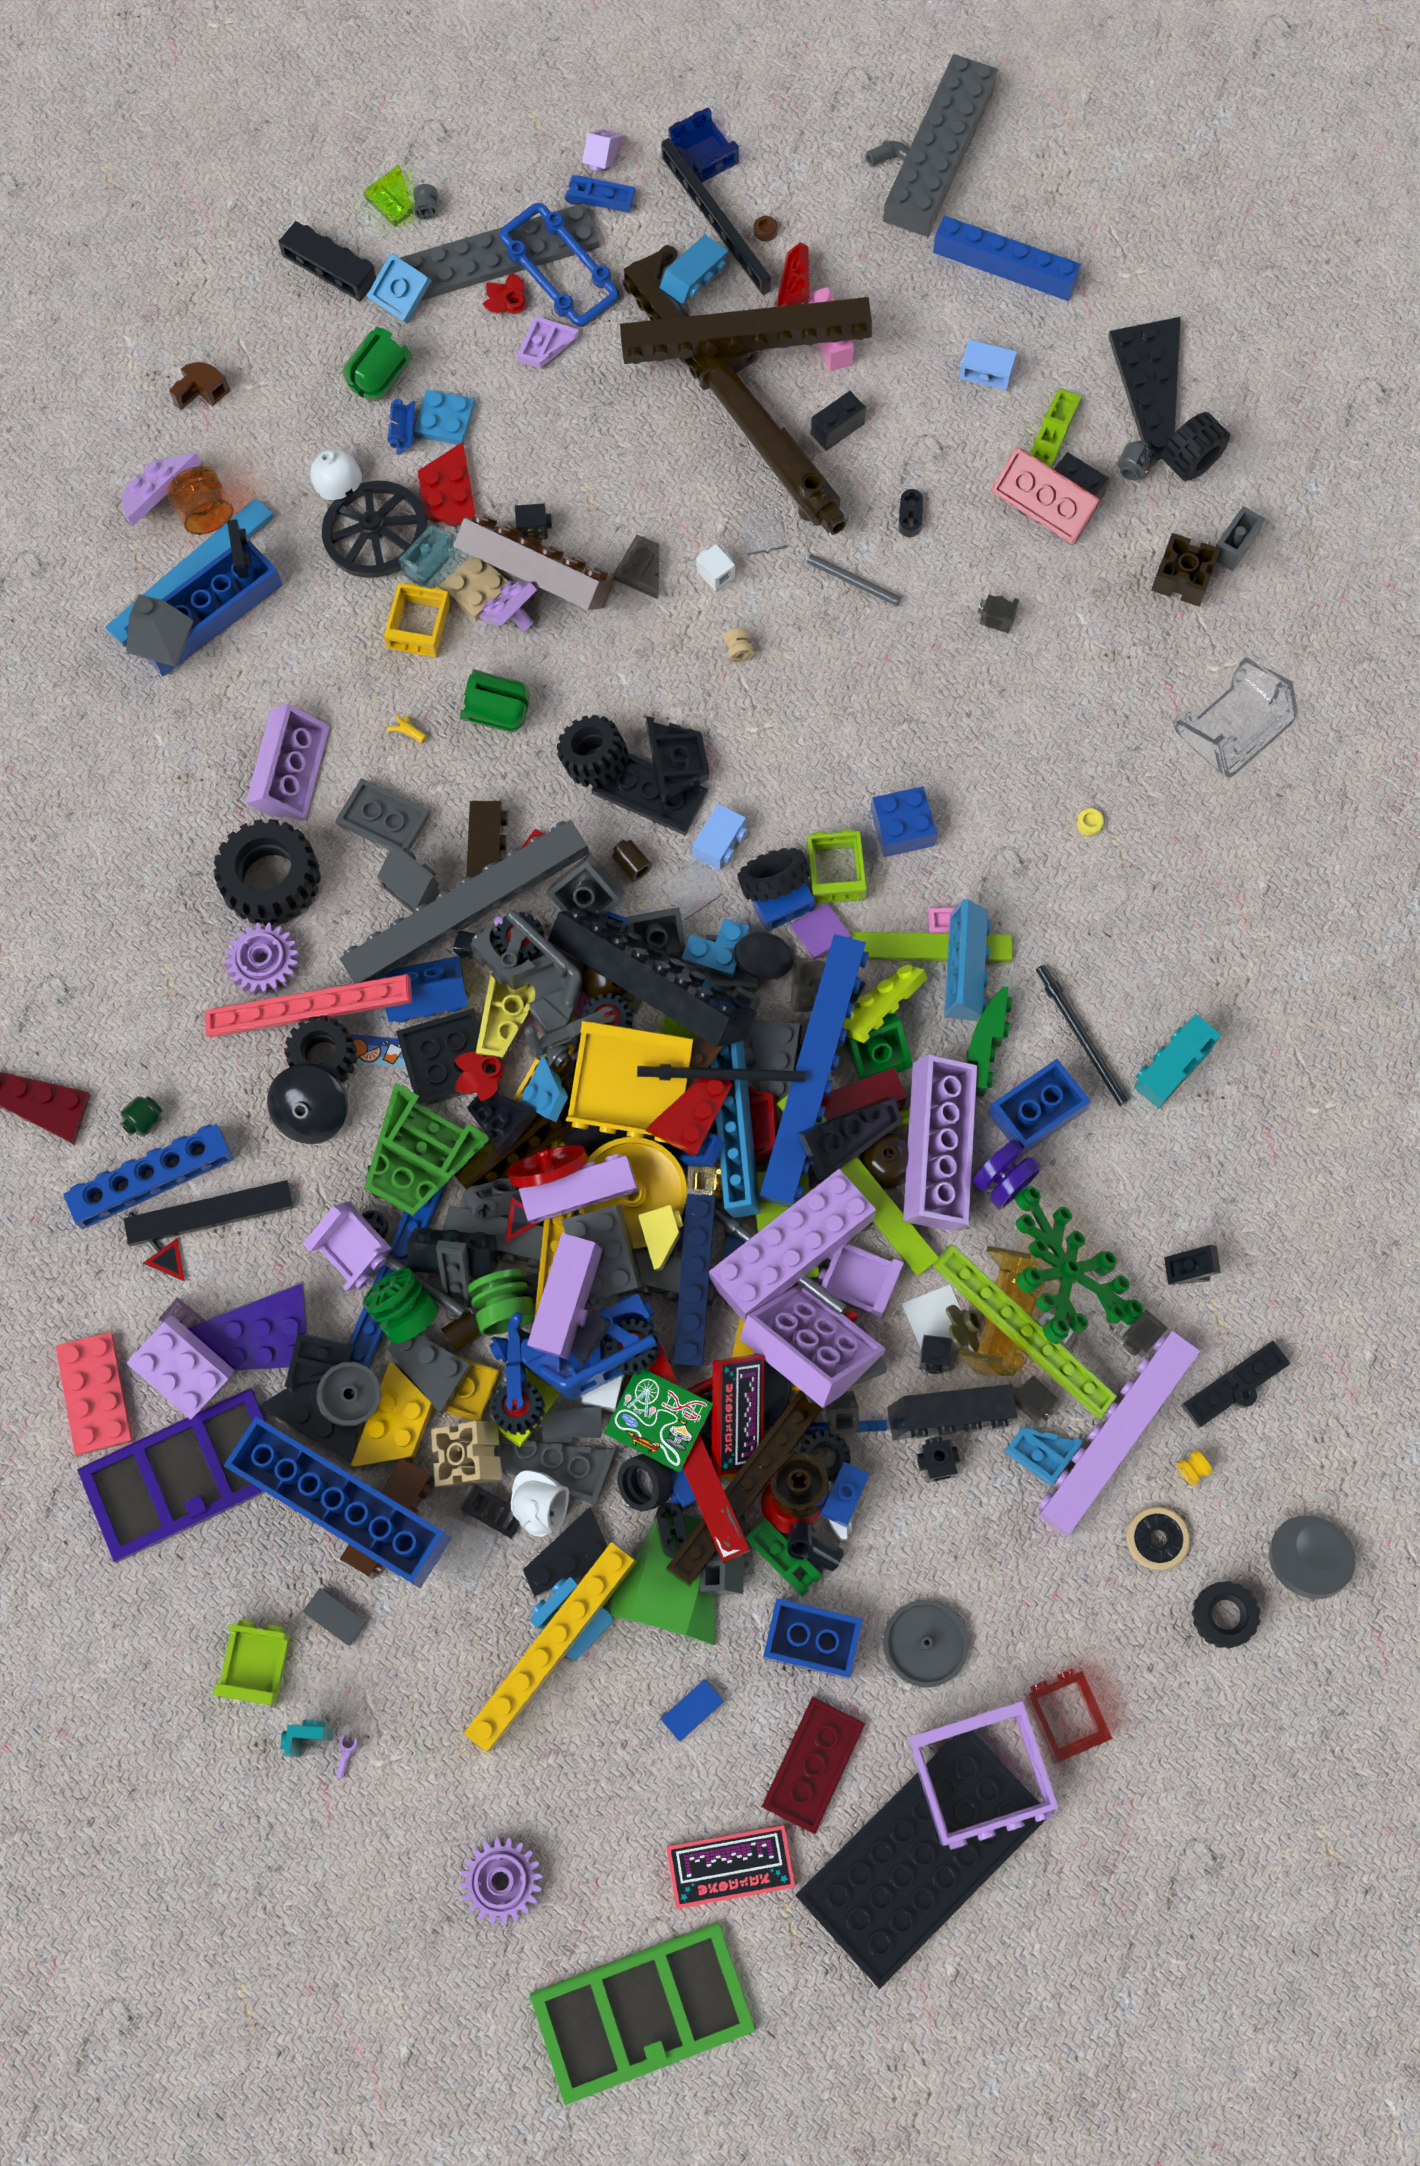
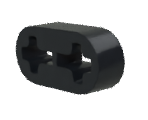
M908 489L901 495L898 527L900 533L905 537H914L921 530L923 495L916 489ZM909 499H914V509H909ZM908 517L913 518V527L911 528L907 524Z
M666 1502L657 1509L656 1526L663 1553L673 1559L688 1539L680 1507L674 1503ZM666 1512H669L670 1516L673 1517V1523L670 1527L667 1518H664ZM675 1534L676 1542L680 1543L678 1549H674V1546L670 1544L671 1535Z

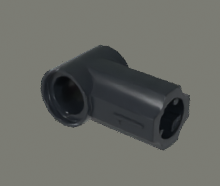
M796 1521L790 1524L787 1542L789 1556L796 1560L808 1559L828 1571H834L839 1566L844 1554L842 1548L815 1534L814 1528L809 1522Z

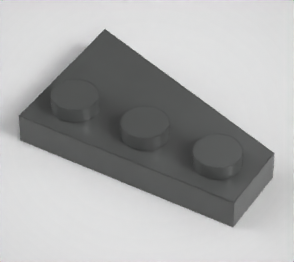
M419 1334L406 1342L390 1343L387 1348L442 1415H444L473 1367L468 1362Z

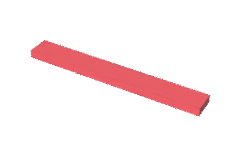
M406 974L205 1010L206 1036L213 1038L299 1023L302 1020L305 1022L309 1021V1017H315L317 1020L320 1019V1016L328 1018L412 1003L411 977Z

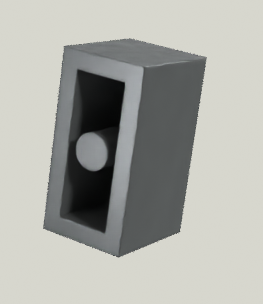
M1242 506L1216 544V547L1221 549L1216 562L1234 571L1258 536L1265 518Z

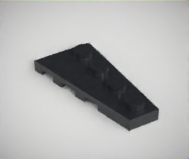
M885 1097L798 1133V1136L816 1178L824 1181L902 1123L903 1119L895 1099Z

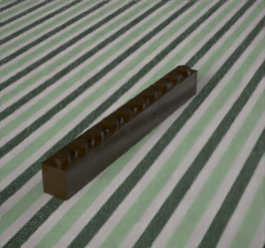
M869 297L621 323L624 364H638L649 361L686 359L696 356H713L715 354L739 353L752 350L761 351L771 348H787L798 345L872 338Z

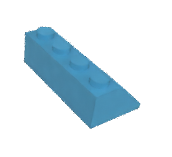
M963 899L950 914L944 1017L976 1021L987 1006V998L983 997L984 987L988 983V971H985V961H988L990 947L986 945V937L990 934L991 920L987 919L988 910L967 899Z

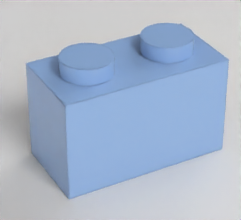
M969 340L961 363L959 379L1007 391L1017 351L1006 347L988 345L982 341Z
M717 804L692 845V856L721 870L724 863L729 864L735 852L733 848L736 843H741L746 836L748 830L745 828L746 817Z

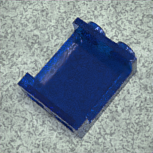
M709 107L695 112L692 116L678 121L668 128L670 141L701 183L739 164V146L735 141L729 143L712 121V111Z

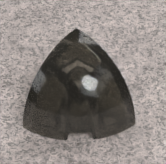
M794 957L791 983V1006L794 1012H810L813 1010L826 961Z

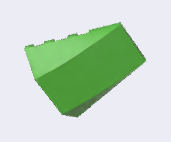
M395 1082L364 1189L414 1216L490 1139L485 1133L468 1123L463 1130L417 1103L419 1095Z
M666 1512L664 1518H667L670 1527L673 1523V1517L670 1516L669 1512ZM683 1515L689 1538L702 1520ZM655 1520L634 1557L637 1563L616 1589L606 1610L613 1618L641 1623L715 1646L716 1595L700 1592V1575L689 1587L666 1570L672 1558L667 1557L662 1551ZM675 1534L671 1535L670 1544L674 1546V1549H678L680 1543L676 1542Z

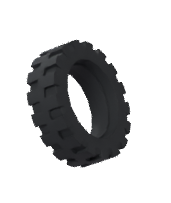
M781 848L779 851L772 850L766 855L761 854L757 856V859L750 860L746 866L740 869L737 877L747 900L765 902L771 898L775 900L782 895H789L794 889L798 890L802 887V883L808 881L811 873L802 850Z

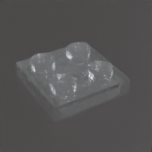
M444 1514L438 1528L447 1533L452 1539L434 1566L431 1574L474 1592L498 1538Z

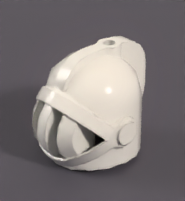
M534 1470L520 1472L516 1476L512 1487V1513L519 1520L522 1528H525L528 1533L534 1536L551 1535L560 1529L565 1519L569 1502L568 1487L561 1486V1484L545 1473Z

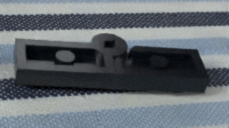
M1271 1341L1181 1406L1199 1429L1234 1403L1240 1408L1252 1406L1257 1399L1255 1389L1291 1363L1276 1343Z

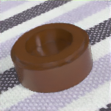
M761 216L754 222V235L758 240L767 242L777 236L778 224L774 218Z

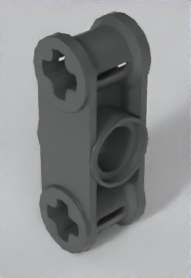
M509 1177L497 1179L493 1182L468 1188L462 1196V1203L466 1208L473 1210V1216L478 1221H486L498 1216L508 1215L510 1196L522 1203L519 1192L520 1187L512 1186Z

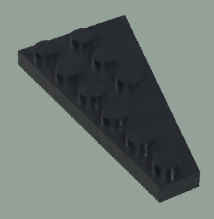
M1181 317L1111 330L1108 335L1141 441L1150 445V449L1155 455L1154 461L1163 459V451L1175 433Z

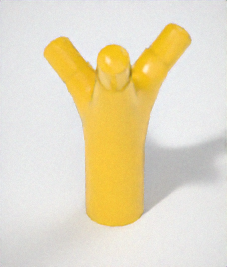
M399 715L396 716V720L400 725L388 726L386 728L388 732L397 731L405 733L420 744H423L427 738L426 734L412 725L409 716H405L404 719Z

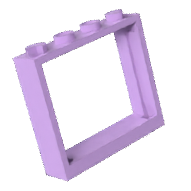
M1023 1701L907 1738L941 1846L949 1844L950 1850L967 1845L966 1838L977 1835L979 1840L995 1836L994 1829L1006 1826L1007 1831H1011L1025 1826L1023 1822L1025 1819L1035 1817L1036 1822L1053 1817L1052 1810L1059 1809ZM1015 1717L1043 1803L948 1833L921 1747Z

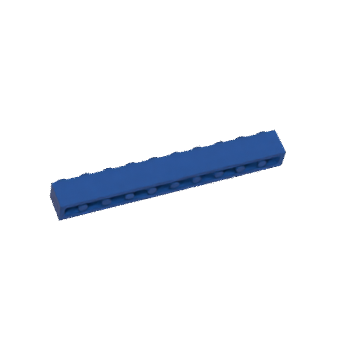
M837 934L833 936L795 1070L805 1071V1082H792L761 1189L760 1200L788 1208L793 1205L794 1201L800 1200L803 1186L798 1185L801 1175L807 1176L810 1161L806 1159L807 1154L798 1133L814 1127L816 1122H822L826 1107L820 1105L823 1096L829 1097L833 1081L828 1080L830 1070L836 1071L840 1055L835 1054L837 1045H843L847 1029L842 1027L845 1018L851 1019L855 1003H851L850 998L852 992L858 994L862 978L857 977L859 967L865 968L869 952L864 951L866 942Z

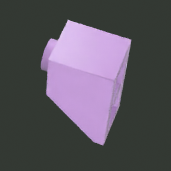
M603 129L588 132L582 163L589 164V169L601 172L603 168L611 167L622 142L623 135Z

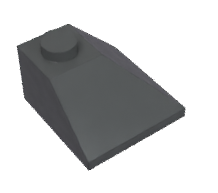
M138 594L129 615L126 652L176 667L194 621L163 600Z

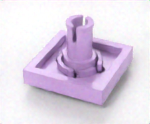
M509 581L500 589L501 594L496 599H490L482 607L484 611L479 617L486 624L502 626L511 618L521 631H525L533 624L534 620L523 610L521 605L537 589L531 582Z

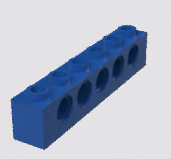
M217 1124L213 1126L205 1125L199 1128L197 1133L189 1137H179L165 1148L150 1150L141 1159L128 1160L121 1165V1168L112 1172H102L95 1177V1180L86 1184L78 1183L69 1189L70 1191L64 1193L63 1196L75 1224L83 1230L235 1159ZM205 1146L203 1154L194 1156L196 1148ZM173 1158H180L177 1166L173 1168L168 1167L169 1162ZM154 1169V1174L151 1178L143 1179V1175L147 1170ZM128 1181V1186L125 1190H117L121 1182ZM103 1193L102 1199L99 1202L92 1203V1198L95 1194Z

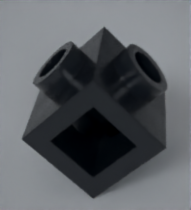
M942 1437L925 1440L926 1444L921 1446L920 1453L916 1454L919 1470H925L927 1483L955 1478L958 1474L956 1464L960 1463L957 1447H952L950 1440L943 1441ZM934 1456H939L942 1461L935 1460Z

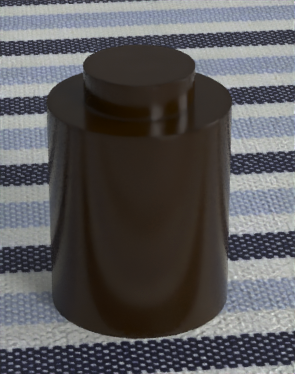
M622 840L613 848L612 858L632 881L641 879L652 868L653 864L632 840Z
M468 1311L463 1318L458 1317L441 1328L455 1353L483 1336L479 1331L475 1317L477 1313L472 1315Z

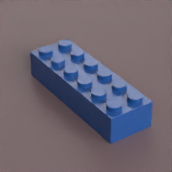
M249 539L248 544H244L245 551H249L252 566L248 567L249 577L239 579L233 564L230 547L162 599L194 621L176 666L283 585L277 569ZM127 625L126 627H124V629H125V631H126V633H127V635H128V625ZM147 659L162 677L175 668L171 665Z

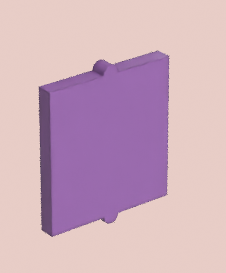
M828 903L812 912L807 911L805 916L790 924L791 929L814 960L829 952L834 934L852 938Z

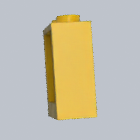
M398 583L383 636L387 649L437 658L451 605L448 592L437 587L430 589L420 587L414 583ZM406 602L439 608L432 636L399 630Z

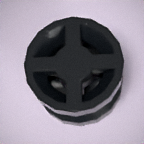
M369 1210L363 1213L362 1216L384 1239L388 1234L389 1226L383 1214L376 1210Z

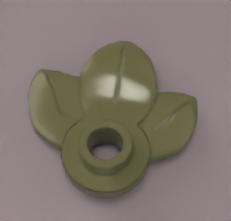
M956 1305L948 1306L946 1308V1315L952 1323L949 1327V1334L953 1343L959 1348L968 1346L973 1355H978L980 1343L976 1334L981 1330V1322L977 1314L973 1310L961 1311Z

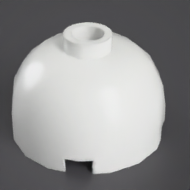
M332 449L321 453L314 459L311 464L310 479L320 497L327 500H337L346 497L345 493L352 489L354 492L359 487L362 481V473L353 456L343 450Z

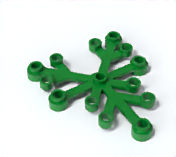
M1029 1186L1022 1188L1016 1193L1015 1201L1017 1205L1024 1211H1031L1040 1227L1039 1229L1035 1226V1221L1030 1215L1023 1214L1016 1220L1017 1229L1036 1239L1029 1245L1030 1253L1035 1258H1040L1053 1266V1268L1040 1271L1034 1267L1025 1268L1016 1276L1017 1285L1025 1293H1032L1041 1286L1042 1282L1055 1279L1060 1281L1057 1295L1052 1296L1046 1292L1036 1300L1037 1307L1042 1312L1047 1313L1055 1308L1054 1318L1043 1326V1333L1046 1339L1053 1344H1058L1067 1338L1070 1328L1075 1333H1081L1088 1327L1087 1318L1081 1313H1076L1069 1300L1072 1284L1076 1282L1098 1296L1106 1311V1317L1111 1323L1117 1324L1122 1321L1127 1325H1132L1138 1321L1143 1313V1307L1137 1300H1124L1116 1295H1121L1130 1288V1283L1126 1277L1118 1275L1111 1282L1099 1284L1084 1274L1095 1271L1100 1276H1106L1115 1269L1117 1260L1114 1254L1110 1251H1100L1091 1259L1076 1262L1078 1249L1085 1244L1083 1234L1079 1231H1073L1066 1237V1253L1062 1248L1065 1225L1072 1220L1070 1210L1066 1207H1060L1053 1213L1054 1224L1052 1229L1039 1205L1041 1194L1038 1189Z

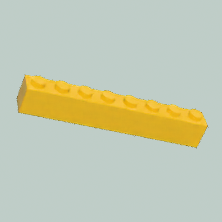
M611 1542L466 1729L464 1734L485 1752H490L495 1748L635 1566L637 1561L615 1543Z

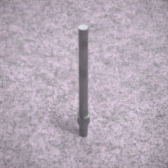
M716 1206L715 1219L724 1225L725 1231L732 1236L737 1235L744 1242H747L754 1236V1234L742 1226L743 1223L739 1219L730 1217ZM807 1275L798 1281L800 1285L838 1314L843 1313L847 1306Z

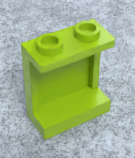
M238 1620L237 1625L229 1624L228 1630L231 1632L219 1684H215L213 1695L276 1706L291 1635L283 1633L284 1627L267 1624L266 1630L255 1628V1622Z

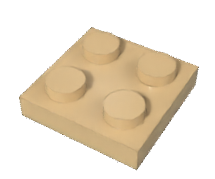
M471 556L439 586L448 592L449 598L477 621L480 618L479 615L484 611L482 607L490 599H496L501 594L500 589L509 581L487 562Z

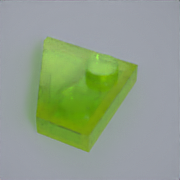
M399 165L363 190L364 198L394 227L413 214L406 184Z

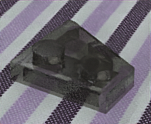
M637 534L614 572V579L657 599L659 597V544Z

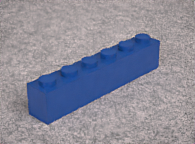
M945 215L935 234L934 254L1063 300H1070L1078 282L1081 268L1080 263Z

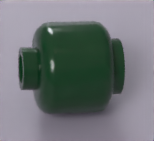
M137 1096L121 1110L120 1114L123 1119L121 1126L131 1136L134 1133L142 1137L146 1136L161 1122L160 1113L162 1109L151 1097Z

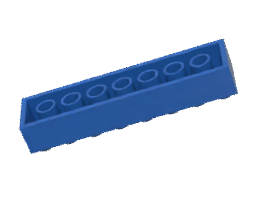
M258 1417L254 1418L223 1465L420 1589L452 1539L441 1529Z

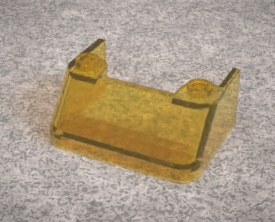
M987 1246V1253L1000 1268L996 1285L1032 1317L1039 1290L1044 1288L1045 1282H1042L1041 1286L1034 1292L1025 1293L1017 1285L1016 1276L1025 1268L1034 1267L1039 1271L1042 1268L1032 1254ZM986 1318L978 1351L973 1352L959 1349L958 1355L976 1374L983 1376H1014L1017 1371L1022 1370L1024 1364L1023 1350L988 1318Z

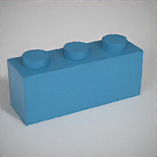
M704 234L665 270L659 288L682 304L690 298L694 299L702 286L707 287L715 274L720 275L727 265L725 259L728 250Z

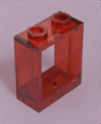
M1073 1668L1056 1675L1059 1681L1048 1685L1047 1681L1044 1680L1030 1686L1032 1693L1025 1695L1054 1763L1061 1762L1112 1739L1083 1671L1075 1674ZM1075 1683L1097 1732L1058 1748L1037 1698Z

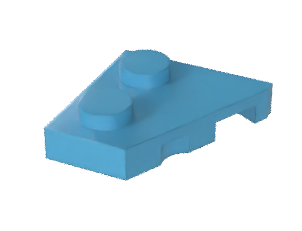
M542 1055L528 1086L524 1089L520 1103L533 1108L538 1114L556 1122L568 1096L565 1089L561 1086L559 1074L553 1072L552 1067L548 1064V1058Z
M1022 1427L1004 1452L1051 1487L1083 1441L1077 1438L1073 1440L1057 1437V1434L1039 1433L1036 1430Z

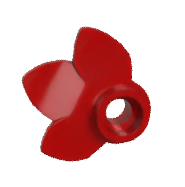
M511 273L507 277L505 285L487 282L486 292L489 299L483 303V306L493 313L506 311L510 314H517L522 312L526 307V298L523 295L525 289L523 281L516 274Z
M467 1052L456 1057V1064L464 1072L457 1080L455 1090L462 1094L477 1092L481 1102L493 1097L498 1088V1080L502 1078L505 1072L503 1061L498 1057H484L476 1054V1052ZM494 1066L496 1071L494 1073H487V1068Z

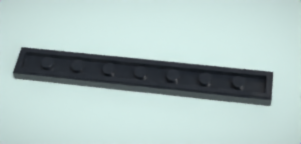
M667 138L662 141L661 154L665 164L760 293L763 295L769 293L771 290V276L670 139Z

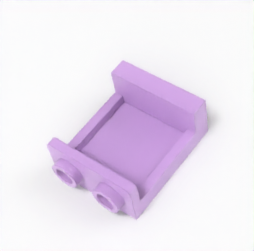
M349 1201L334 1205L303 1243L309 1252L319 1249L345 1277L347 1283L343 1288L346 1291L364 1288L371 1281L370 1275L386 1263L387 1259L385 1257L392 1250Z
M845 1243L827 1258L831 1260L828 1270L822 1269L817 1284L821 1285V1287L843 1304L882 1319L904 1262L894 1258L891 1262Z

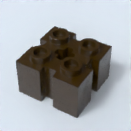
M1172 533L1151 591L1171 597L1172 592L1182 595L1181 601L1200 607L1221 549L1202 542L1200 547L1190 545V538Z

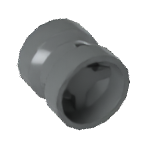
M420 184L414 188V214L416 217L429 220L437 216L438 205L436 202L438 192L434 186Z

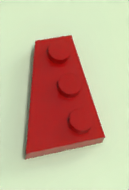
M802 242L798 243L786 254L775 307L802 304L810 298L809 248Z
M719 1079L697 1080L658 1116L645 1131L695 1157L733 1083Z

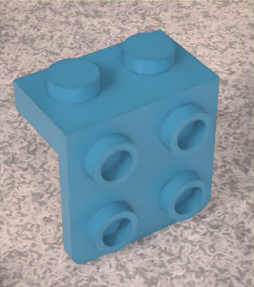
M563 1577L551 1590L554 1594L547 1601L542 1599L531 1610L533 1616L529 1621L537 1629L543 1631L578 1586L579 1582L572 1577H569L567 1580ZM602 1607L566 1654L570 1659L577 1660L613 1622V1617L604 1607Z

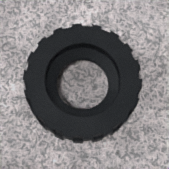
M1232 1581L1217 1582L1202 1590L1198 1594V1598L1195 1599L1193 1603L1194 1609L1192 1610L1193 1624L1197 1628L1199 1636L1203 1637L1207 1643L1214 1644L1215 1647H1225L1226 1649L1248 1642L1256 1634L1257 1626L1260 1625L1261 1620L1259 1619V1614H1261L1260 1608L1257 1606L1256 1598L1251 1595L1252 1592L1243 1588L1239 1583H1232ZM1228 1600L1236 1604L1240 1611V1621L1236 1627L1225 1630L1214 1623L1212 1609L1217 1602Z

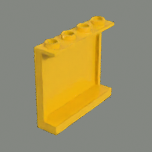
M582 1021L580 1031L582 1033L569 1113L566 1121L572 1122V1127L588 1129L589 1125L600 1126V1132L616 1134V1129L627 1131V1136L643 1138L644 1134L652 1135L645 1131L646 1128L685 1092L687 1078H671V1081H663L657 1077H637V1066L671 1064V1067H689L694 1039ZM656 1136L654 1138L655 1141L665 1142Z

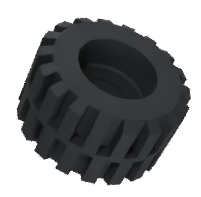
M1209 412L1200 413L1185 422L1173 434L1163 451L1162 460L1183 481L1192 480L1204 473L1218 460L1226 449L1231 435Z
M592 715L591 718L583 716L582 720L577 721L576 719L572 722L573 725L570 727L566 726L564 729L565 733L560 734L558 738L560 743L557 744L556 749L558 750V758L570 778L577 784L581 783L584 787H588L589 784L592 787H598L600 783L603 785L608 784V780L611 778L613 780L618 777L617 773L624 770L623 764L628 761V748L613 721H609L604 716L599 718L598 715ZM600 747L596 752L586 755L591 749Z
M320 1016L319 1020H316L315 1017H309V1022L304 1023L302 1020L298 1023L300 1026L298 1029L292 1028L290 1031L292 1038H286L285 1043L288 1047L284 1048V1054L287 1057L286 1061L289 1067L297 1064H313L307 1061L310 1049L316 1044L328 1042L336 1046L333 1056L324 1063L313 1065L325 1068L339 1081L345 1082L349 1079L346 1074L348 1072L352 1074L355 1070L353 1063L357 1064V1056L355 1054L357 1049L350 1033L342 1023L339 1025L338 1021L334 1018L328 1021L326 1016Z

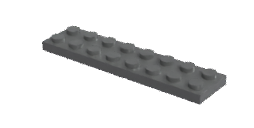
M584 203L555 211L563 216L564 227L585 251L600 248L598 237ZM542 216L529 219L509 234L514 241L518 240L525 244L527 256L535 266L575 255L558 234L552 235L546 231L545 219ZM501 228L400 257V259L432 280L421 301L526 269L521 263H513L509 260L507 247L499 237Z

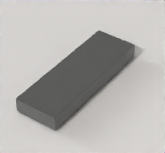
M438 1240L436 1251L442 1291L465 1308H472L471 1300L473 1297L469 1295L467 1290L468 1285L471 1284L466 1243Z

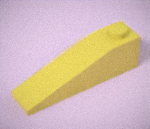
M495 949L496 953L501 957L502 955L499 954L498 949ZM490 975L476 1054L498 1058L505 1056L530 1011V1003L535 999V989L531 984L514 990L505 983L500 985Z

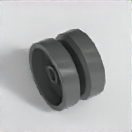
M342 1362L331 1367L322 1376L316 1390V1403L321 1414L329 1422L341 1427L356 1426L365 1422L376 1411L381 1399V1388L376 1375L367 1366L356 1362ZM345 1389L354 1391L352 1399L344 1398L343 1392Z

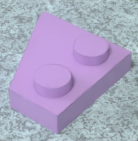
M534 316L517 354V361L541 369L578 339L579 329Z

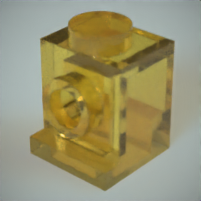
M688 1166L687 1194L719 1197V1192L722 1190L721 1170L717 1169V1167Z

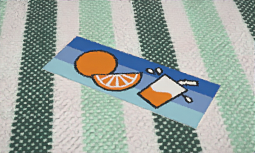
M350 1034L357 1049L355 1054L358 1064L406 1068L398 1039Z

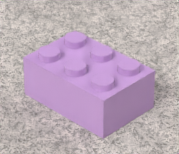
M172 1315L160 1325L126 1363L190 1420L235 1371Z

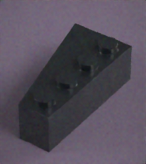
M1011 1384L907 1395L887 1407L893 1441L907 1438H924L934 1434L944 1436L956 1433L955 1431L965 1430L966 1433L976 1432L986 1426H992L993 1430L1009 1427V1422L1018 1418Z

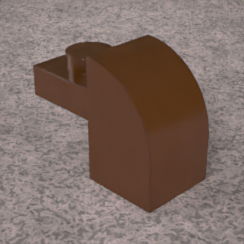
M203 362L190 363L182 367L181 372L184 378L177 381L169 390L174 405L180 410L186 407L198 395L213 407L230 392L226 377L212 365Z

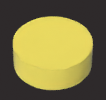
M1094 808L1084 809L1078 815L1077 828L1086 836H1094L1101 831L1104 817L1100 811Z

